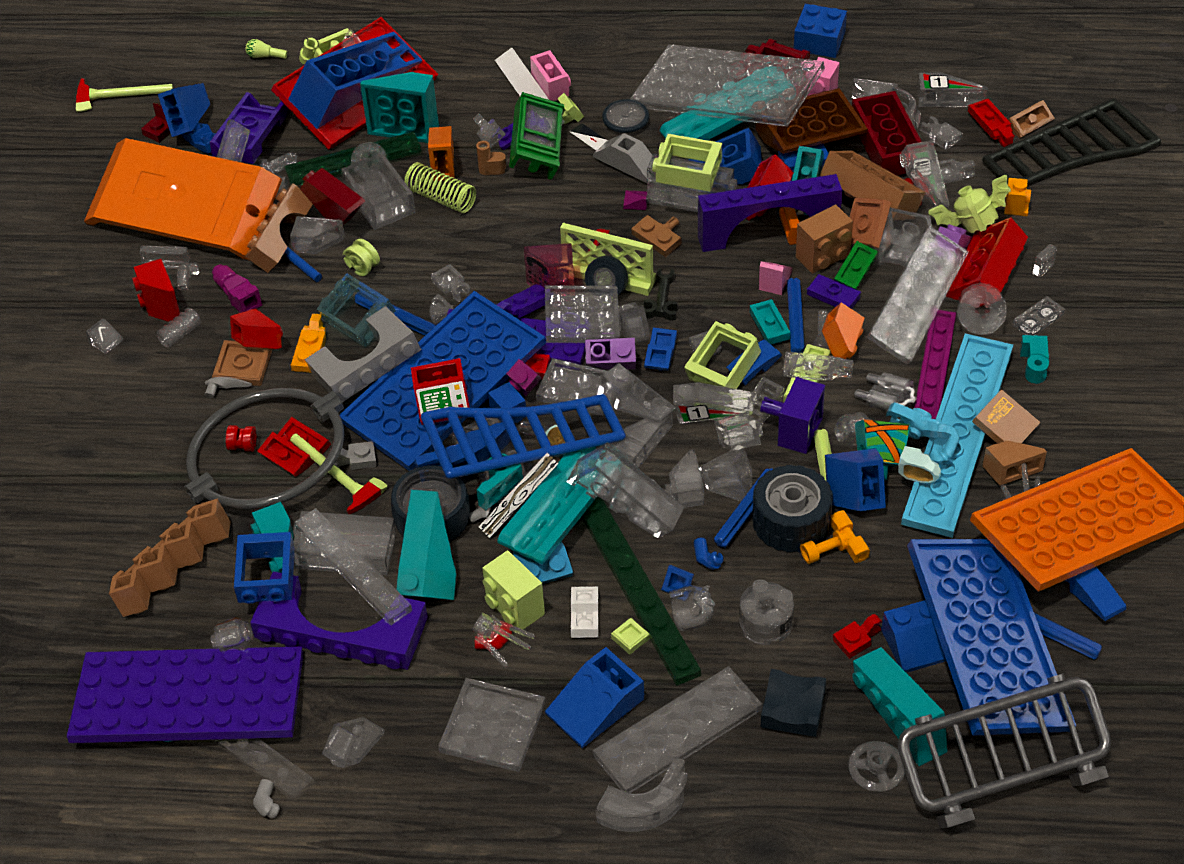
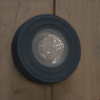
M600 256L588 265L585 272V283L589 291L596 297L612 299L625 290L628 283V273L624 264L617 258Z

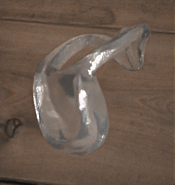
M892 88L891 91H895L910 101L909 104L903 101L901 103L914 128L917 129L920 125L921 113L918 110L915 98L903 89Z

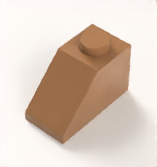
M1007 440L986 447L982 467L999 485H1003L1043 471L1047 451L1044 448Z

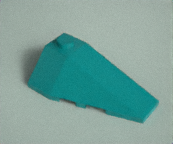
M411 490L399 562L396 594L454 600L457 572L451 554V546L445 528L439 494L435 491Z

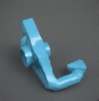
M895 402L889 406L886 417L892 416L889 422L910 424L909 437L919 439L920 437L948 438L943 452L938 454L937 449L933 448L930 458L938 463L939 467L942 466L943 461L946 462L948 459H951L959 442V435L954 427L939 422L936 419H931V414L920 408L910 409Z

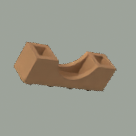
M294 183L287 190L282 188L275 198L278 200L277 204H273L266 213L269 216L268 219H264L256 229L259 234L257 236L254 235L247 244V247L250 249L245 257L267 273L279 262L287 249V245L280 235V224L289 223L297 225L307 215L313 205Z

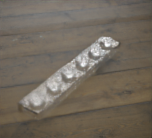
M316 508L295 521L296 529L390 626L412 611L411 604Z

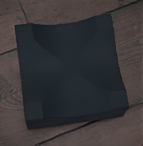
M771 669L761 713L760 727L816 737L825 694L826 678L798 677L781 670Z

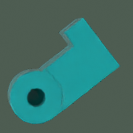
M1022 335L1020 357H1027L1025 378L1031 383H1042L1046 379L1049 366L1047 336Z

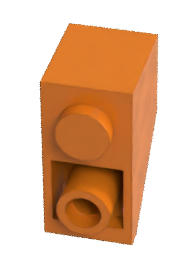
M842 302L827 314L822 329L834 360L838 364L846 358L850 359L857 350L856 342L863 333L862 325L865 319Z

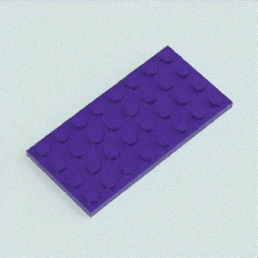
M302 646L86 652L67 732L68 742L94 743L293 737L303 661Z

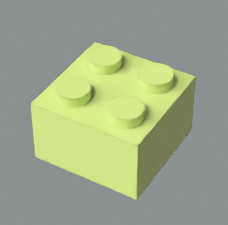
M508 550L482 567L483 585L486 593L484 596L485 601L490 608H496L501 613L502 618L507 624L513 625L521 632L545 615L542 582Z

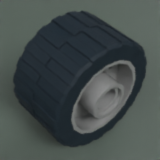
M800 465L779 466L771 471H767L760 477L757 485L754 487L752 512L753 528L759 539H762L766 545L776 550L786 552H801L800 545L808 541H813L815 544L822 542L829 532L833 500L831 486L825 478L815 470Z

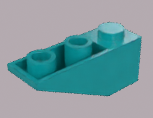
M281 502L252 512L254 523L250 524L253 534L291 532L292 538L294 537L290 519ZM283 557L270 558L271 561L268 564L271 572L282 573Z

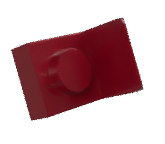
M153 103L156 116L144 125L141 130L144 136L160 143L170 134V130L161 104Z

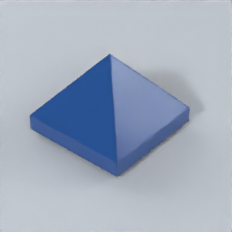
M669 565L661 590L687 599L694 574Z

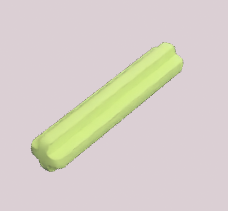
M817 429L814 431V442L820 474L826 480L825 455L832 453L828 432L825 429Z

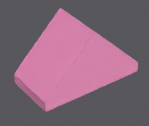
M761 261L759 290L782 295L793 267Z

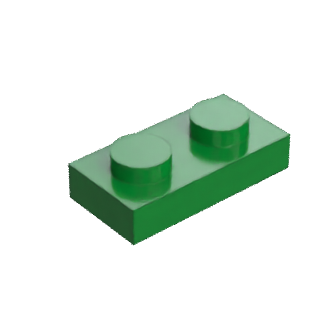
M856 241L835 276L834 281L857 290L876 259L878 251Z

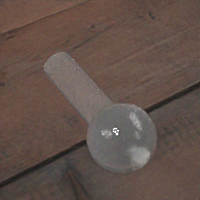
M820 310L818 311V332L812 345L830 350L822 333L828 312Z

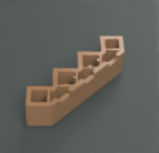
M218 498L193 506L186 512L188 517L179 525L177 523L172 524L160 535L161 541L153 548L147 546L132 559L134 564L127 571L120 570L112 577L109 595L123 617L148 610L151 592L166 590L174 586L178 568L193 566L201 562L204 545L220 542L229 537L231 522Z

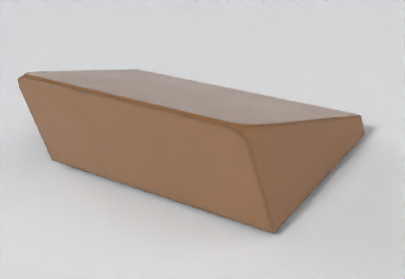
M1044 100L1010 117L1008 120L1011 123L1013 133L1021 138L1055 118Z

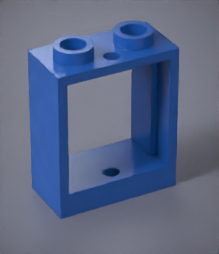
M291 532L237 536L234 590L238 603L292 600L295 547ZM283 557L282 579L244 581L246 559Z

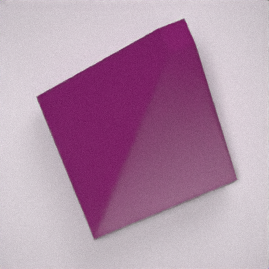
M626 190L623 209L646 210L648 192Z

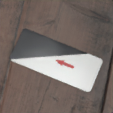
M583 123L570 131V133L596 151L608 141Z

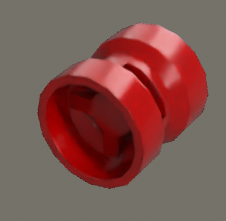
M229 425L227 427V450L243 448L245 451H254L257 440L255 426L239 428L237 425Z

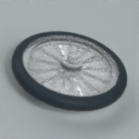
M622 99L610 103L604 109L602 119L604 124L615 132L631 133L640 130L647 124L649 112L638 101Z

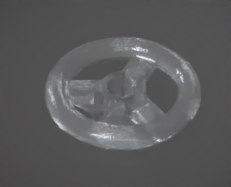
M870 741L863 743L852 752L849 758L848 767L853 780L861 787L870 791L881 792L896 787L905 775L898 750L885 742ZM868 751L865 759H859L864 752ZM893 756L897 763V772L892 779H889L886 774V768L889 765L890 758ZM858 769H866L876 774L880 783L866 780L860 775Z

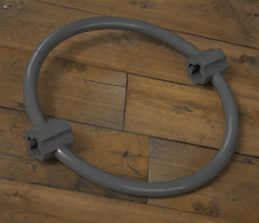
M272 388L247 394L217 410L197 430L188 448L186 468L191 482L185 485L184 488L191 500L198 504L204 499L211 501L218 498L220 504L228 508L259 509L278 502L289 501L315 486L334 466L343 447L344 427L338 412L343 410L344 406L337 394L332 391L321 397L302 389ZM272 398H296L313 403L310 405L311 409L321 423L329 418L331 419L334 428V440L327 458L312 475L286 491L262 498H231L216 493L219 489L208 472L201 476L198 474L196 466L197 454L206 435L223 418L246 405Z

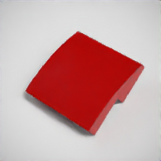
M291 417L278 434L274 432L270 434L257 452L296 477L308 469L315 461L311 459L309 454L296 447L290 441L294 434H298L321 454L329 448L331 443L322 435Z

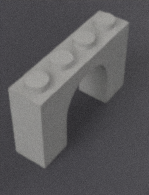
M386 306L366 319L374 337L379 342L376 348L365 357L354 361H342L337 359L324 346L305 359L315 379L329 393L335 392L341 402H344L421 350L414 333Z

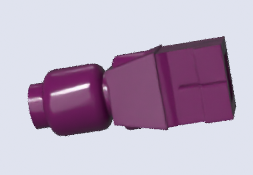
M219 264L213 268L214 282L223 289L231 305L240 313L262 306L258 288L250 284L248 279L236 274L227 265Z

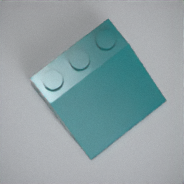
M409 72L361 81V93L369 135L428 143L429 128L439 127L433 75Z

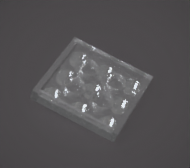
M545 285L546 343H585V340L620 338L617 286Z
M466 678L438 745L439 752L520 772L543 711L545 697Z

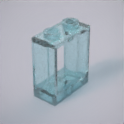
M348 273L336 283L334 289L321 301L317 308V311L326 322L365 347L374 338L366 319L385 306L393 314L396 310L388 298ZM356 292L374 303V305L355 328H352L335 317V315L352 294Z

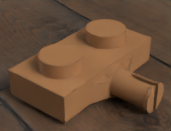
M647 215L631 228L633 236L646 244L653 245V249L664 257H667L682 244L681 237L671 231L679 225L678 219L674 216L665 224H662Z

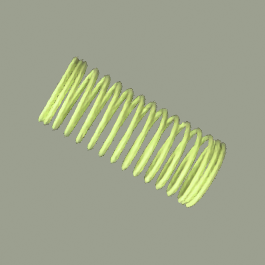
M416 162L412 164L405 175L404 183L406 189L421 194V196H425L446 207H450L455 211L464 214L474 204L476 198L474 186L460 180L458 181V179L445 175V173L437 172V170L424 166L422 163ZM420 167V170L415 178V183L412 187L413 176L416 170ZM414 169V171H413V173H412V176H411V179H410V187H411V188H409V186H408L409 176H410V173L412 172V170ZM441 176V179H440V181H439V183H438V185H437L436 191L433 193V190H434V188H435V186H436V184H437V182H438V178ZM445 178V182L441 187L440 193L437 195V192L442 184V180ZM449 180V184L447 185L445 193L442 196V192L445 189L446 182ZM453 182V186L449 192L448 197L446 198V194L448 193L450 185ZM457 184V188L454 192L453 198L450 200V196L452 195L455 185ZM462 185V188H461V190H460V192H459V194H458L457 200H456V202H454V199H455V197H456V195H457V193H458V190H459L460 186ZM470 188V194L466 203L463 207H460L466 198L468 189Z

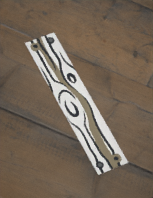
M546 453L481 523L479 528L490 538L559 463Z

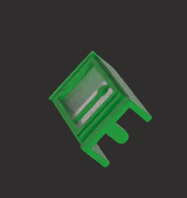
M521 93L514 109L509 168H514L518 159L522 158L531 161L528 165L530 172H536L541 164L548 166L547 179L552 180L560 166L559 154L564 104L532 94Z

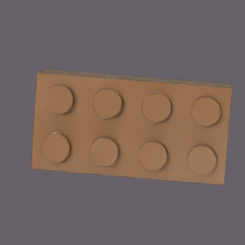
M830 151L819 175L820 177L837 174L841 188L844 190V195L852 199L866 198L890 201L891 205L887 216L889 220L915 217L926 193L854 151Z

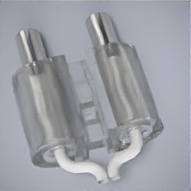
M884 372L881 376L869 373L866 379L868 382L875 383L869 392L857 389L854 393L856 398L866 400L867 406L886 412L894 402L905 406L908 403H914L916 397H914L913 380Z

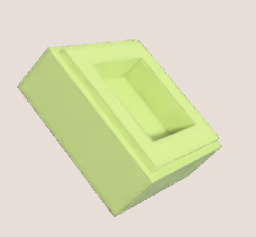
M630 618L611 633V639L630 655L650 639V634Z

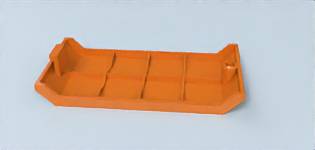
M125 138L116 144L84 222L93 226L102 222L228 250L242 259L249 260L245 257L250 249L247 247V244L254 235L257 236L259 234L256 229L264 219L267 220L268 216L266 213L273 205L282 180L260 166Z

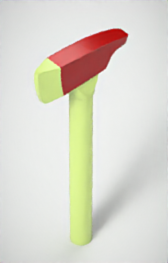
M81 78L77 89L76 111L82 112L92 109L91 101L99 98L160 94L173 89V84L97 90L91 89L89 85H86L85 79Z
M294 434L291 437L290 441L296 447L309 454L311 459L319 466L322 465L326 459L325 456L298 434ZM335 465L328 472L350 490L353 495V503L347 508L348 514L364 508L387 489V484L375 477L364 486L358 484Z

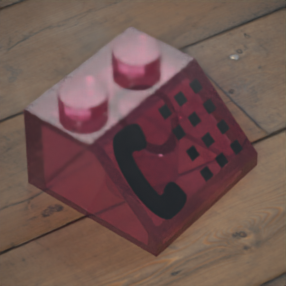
M572 243L525 246L526 283L530 286L536 284L543 286L554 293L553 299L575 297Z

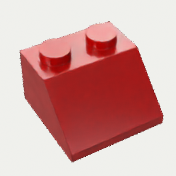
M162 259L133 267L136 277H133L132 281L136 292L140 291L139 294H136L140 307H146L147 313L151 317L175 324L183 323L175 292Z

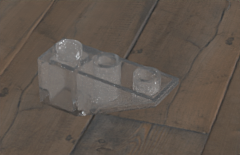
M620 363L616 364L602 376L597 395H606L611 406L617 410L660 423L676 409L674 405Z

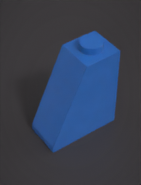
M204 83L178 87L158 94L172 137L192 131L210 106Z

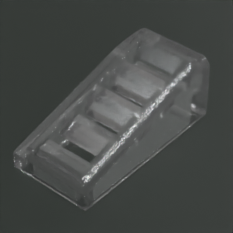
M762 377L739 412L743 414H738L737 418L759 429L771 414L761 413L752 407L756 405L761 408L762 403L758 400H764V397H768L764 395V392L772 395L770 399L781 402L785 394L784 387ZM751 412L759 416V418L756 420L747 414Z

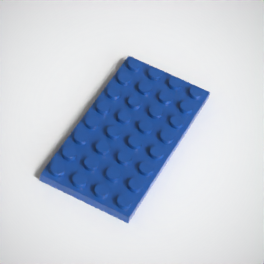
M473 291L418 342L421 348L419 352L381 376L340 414L343 424L366 441L373 442L376 448L408 471L413 470L416 467L414 457L431 453L434 448L424 425H421L411 367L460 358L465 375L470 408H478L489 398V392L500 387L510 378L506 373L518 359L526 363L546 344V338L479 293ZM462 417L459 420L463 423L468 417ZM449 420L434 423L443 442L453 432Z
M911 539L907 547L963 710L1049 684L1047 678L1057 675L1019 572L988 539ZM1054 694L1038 699L1047 731L1071 732L1059 695ZM1032 702L1011 708L1019 734L1042 733ZM1006 710L985 716L990 735L1013 734ZM979 718L968 721L972 735H984Z

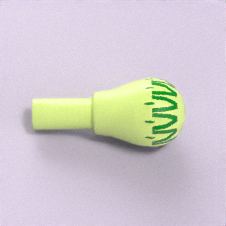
M258 39L249 40L245 47L246 53L252 58L273 56L286 59L287 50L272 48Z

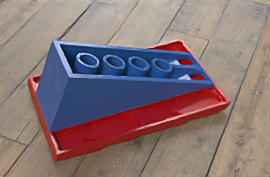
M380 17L320 56L307 60L304 66L275 83L271 91L330 150L367 126L360 86L361 81L409 72L433 75V80H436L438 73Z

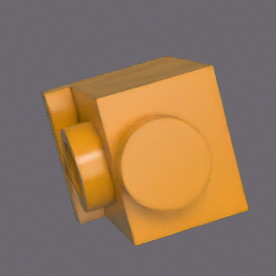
M1008 179V186L1011 188V192L1006 195L1004 214L1028 216L1031 190L1027 189V179Z

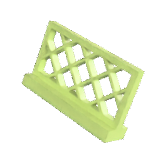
M562 223L560 227L562 262L559 266L561 274L585 280V272L588 265L596 259L591 256L594 254L597 257L606 256L601 251L606 249L613 255L612 257L620 260L627 270L628 283L625 290L646 296L649 295L656 281V273L653 272V245ZM568 233L574 234L579 239L574 241ZM590 239L597 240L601 245L596 246ZM584 243L590 251H584L579 245ZM612 245H619L623 251L618 252ZM635 250L646 252V256L641 258ZM628 254L635 262L630 263L624 256ZM601 269L599 271V281L603 285H613L615 280L614 274L608 269Z

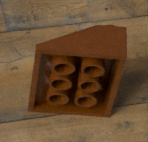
M840 88L757 108L755 129L765 144L783 154L797 151L799 146L813 147L864 134L868 131Z

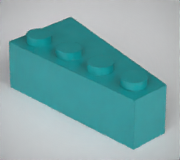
M882 647L853 660L854 673L852 677L854 683L859 689H862L898 739L905 729L916 725V718L929 714L932 715L933 719L945 716V712ZM946 728L931 732L938 756L947 752ZM926 734L915 737L910 741V751L918 766L933 760Z

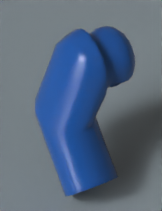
M705 538L695 539L696 561L711 570L720 568L724 560L721 553L717 554L716 551L708 552Z

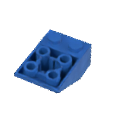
M605 647L581 667L545 710V714L583 748L644 700V681Z

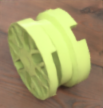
M364 239L355 240L352 246L347 247L343 251V255L346 256L343 258L349 268L353 267L356 270L355 273L359 276L367 275L371 271V267L377 266L380 262L376 249Z

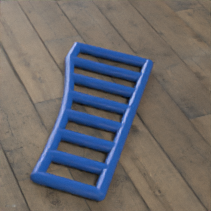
M604 394L531 407H445L421 414V420L444 474L448 479L542 459L546 453L552 457L623 441L626 437L607 396ZM600 405L613 431L612 433L599 435L588 413V407ZM576 410L589 438L575 440L562 412ZM552 414L565 443L551 446L538 416ZM458 417L475 419L492 459L481 462L477 461ZM527 417L540 444V449L526 450L512 418ZM448 418L468 465L453 468L433 422L434 420ZM486 418H501L517 454L502 456Z

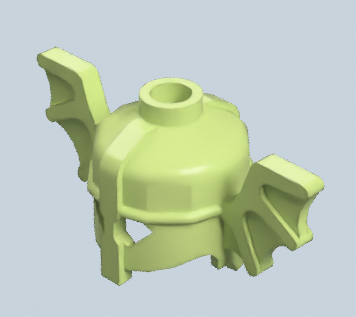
M1007 175L992 181L993 190L990 197L982 188L972 189L971 186H965L959 190L960 196L954 203L956 212H951L945 206L939 205L930 209L928 213L935 218L937 225L951 224L958 226L962 224L967 233H975L976 230L982 232L986 230L987 225H992L998 219L995 208L1006 206L1005 197L1011 192V188L1007 184Z

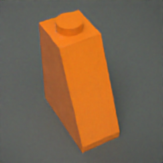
M452 126L429 128L428 151L430 167L455 179Z

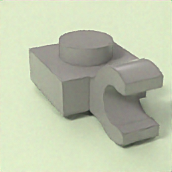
M373 442L348 444V450L342 448L334 465L340 467L350 464L351 470L376 467Z

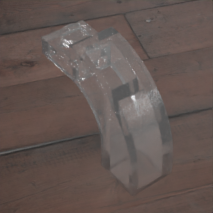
M674 757L661 783L646 793L631 794L608 785L596 808L597 823L618 831L639 832L655 828L667 822L679 811L684 803V786L688 779V773L685 772V760Z

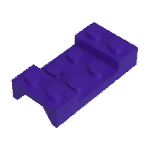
M246 92L210 141L212 156L254 164L262 153V142L272 128L276 125L281 126L288 116V107L282 101L277 107L261 105L251 93Z

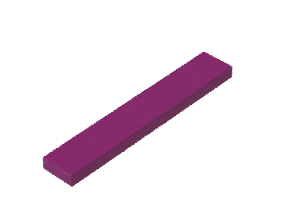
M932 309L914 407L930 413L931 419H936L942 402L956 312Z

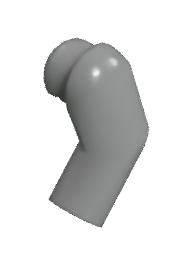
M262 779L255 794L253 804L260 815L273 819L280 810L279 805L273 803V800L270 798L274 783L270 780Z

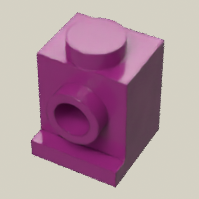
M520 359L506 373L510 377L507 381L525 396L542 379L540 375Z

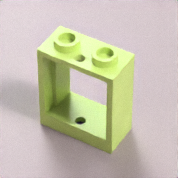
M668 134L665 142L660 144L659 157L655 158L652 171L656 172V182L710 192L722 162V143ZM672 156L705 161L703 170L669 165Z
M715 321L684 367L689 380L731 398L761 353L757 338L746 332L744 334L737 331L730 324L725 323L723 325ZM722 341L745 350L728 377L705 367Z

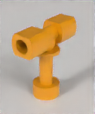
M844 510L838 511L830 517V525L834 530L833 538L818 544L808 541L800 545L801 554L807 564L818 561L820 559L819 554L836 547L840 551L847 550L855 563L869 558L870 549L863 538L855 536L853 533V523Z

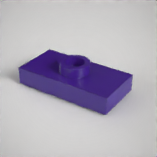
M820 274L807 288V295L835 307L842 302L852 309L861 298L860 291Z

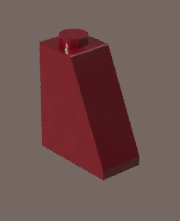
M323 168L316 173L313 170L310 171L303 178L304 183L300 187L303 194L336 231L351 220L365 203V200Z

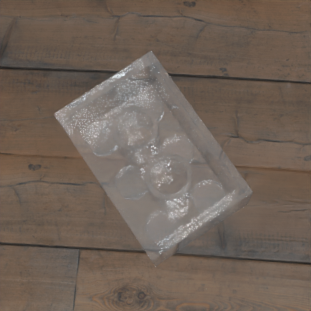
M383 153L341 169L343 183L365 200V203L359 210L374 230L416 213L413 192Z

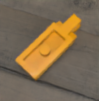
M312 314L309 326L304 325L301 330L291 362L292 371L312 373L305 359L325 345L326 327H323L322 314Z

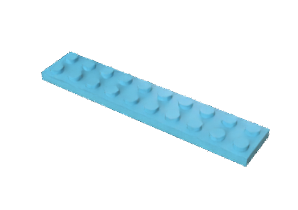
M965 333L936 420L950 425L957 430L959 442L951 459L942 462L940 467L941 476L938 480L932 483L914 481L901 525L953 538L986 435L972 421L1000 391L1012 354L1013 344ZM929 437L924 454L930 456L933 448L937 449L938 454H940V452H943L948 438Z

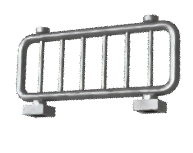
M1063 673L1047 678L1049 683L1047 685L936 719H933L931 714L916 718V725L905 729L899 736L898 752L917 805L930 812L944 809L945 814L936 818L940 828H949L975 819L972 808H961L960 804L1073 768H1077L1078 773L1069 775L1072 786L1085 785L1109 777L1105 766L1095 767L1093 763L1104 758L1110 751L1111 738L1092 684L1080 677L1065 679ZM1078 688L1084 693L1099 737V746L1085 753L1064 695V691ZM1054 694L1059 695L1078 755L1057 761L1038 703V699ZM1028 702L1033 704L1052 761L1050 764L1034 769L1030 767L1011 710L1012 707ZM1006 710L1025 768L1024 772L1004 777L985 719L986 715ZM976 718L980 720L999 780L980 786L977 785L958 726L960 723ZM950 726L953 727L972 788L954 794L950 793L931 732ZM926 734L945 793V797L935 800L928 799L923 792L909 747L910 741L913 738Z

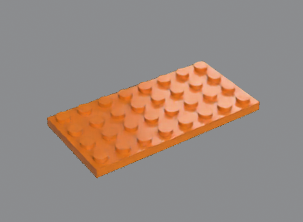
M1130 448L972 513L970 521L1039 592L1183 529L1184 497Z

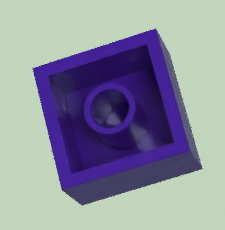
M796 377L785 402L764 397L760 412L779 417L778 446L807 454L814 439V431L819 428L823 419L824 384Z

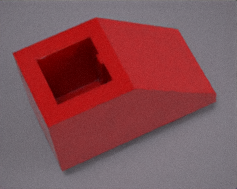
M257 309L230 316L231 338L242 346L270 349L282 348L281 338L283 332L280 325Z

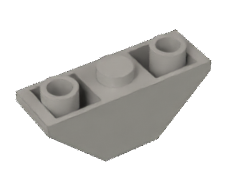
M625 133L606 141L593 153L594 158L647 184L656 177V172L652 171L655 159L642 141Z

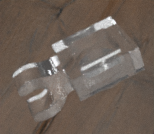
M480 113L473 118L475 123L481 128L476 134L482 141L489 142L490 149L506 135L493 118L488 122Z

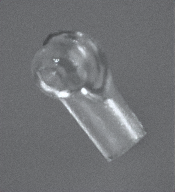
M188 261L178 267V290L189 289V277L199 273L198 263H190Z

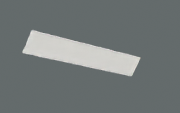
M510 48L495 60L519 96L524 92L548 99L513 48ZM546 119L552 129V120Z

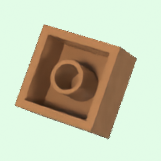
M834 205L798 223L796 258L812 274L827 268L839 260L845 259L851 251L853 220L837 205Z

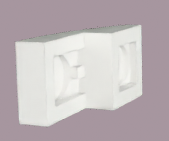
M571 587V638L598 637V587Z

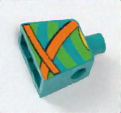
M865 419L855 423L857 450L877 449L883 459L884 481H886L888 467L899 465L900 456L907 445L910 424Z

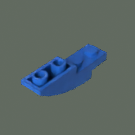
M503 422L489 426L500 452L511 441ZM480 430L466 433L477 461L488 460L491 455ZM459 444L445 448L453 468L468 465ZM435 451L414 457L416 468L427 465L441 467ZM424 470L418 471L420 481L429 478V475L424 476Z

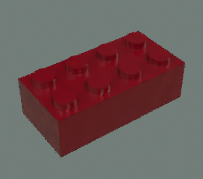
M891 91L852 99V107L868 129L867 133L860 134L859 137L871 161L895 175L911 173L905 156L914 155L915 159H917L915 155L926 153V149L897 93Z

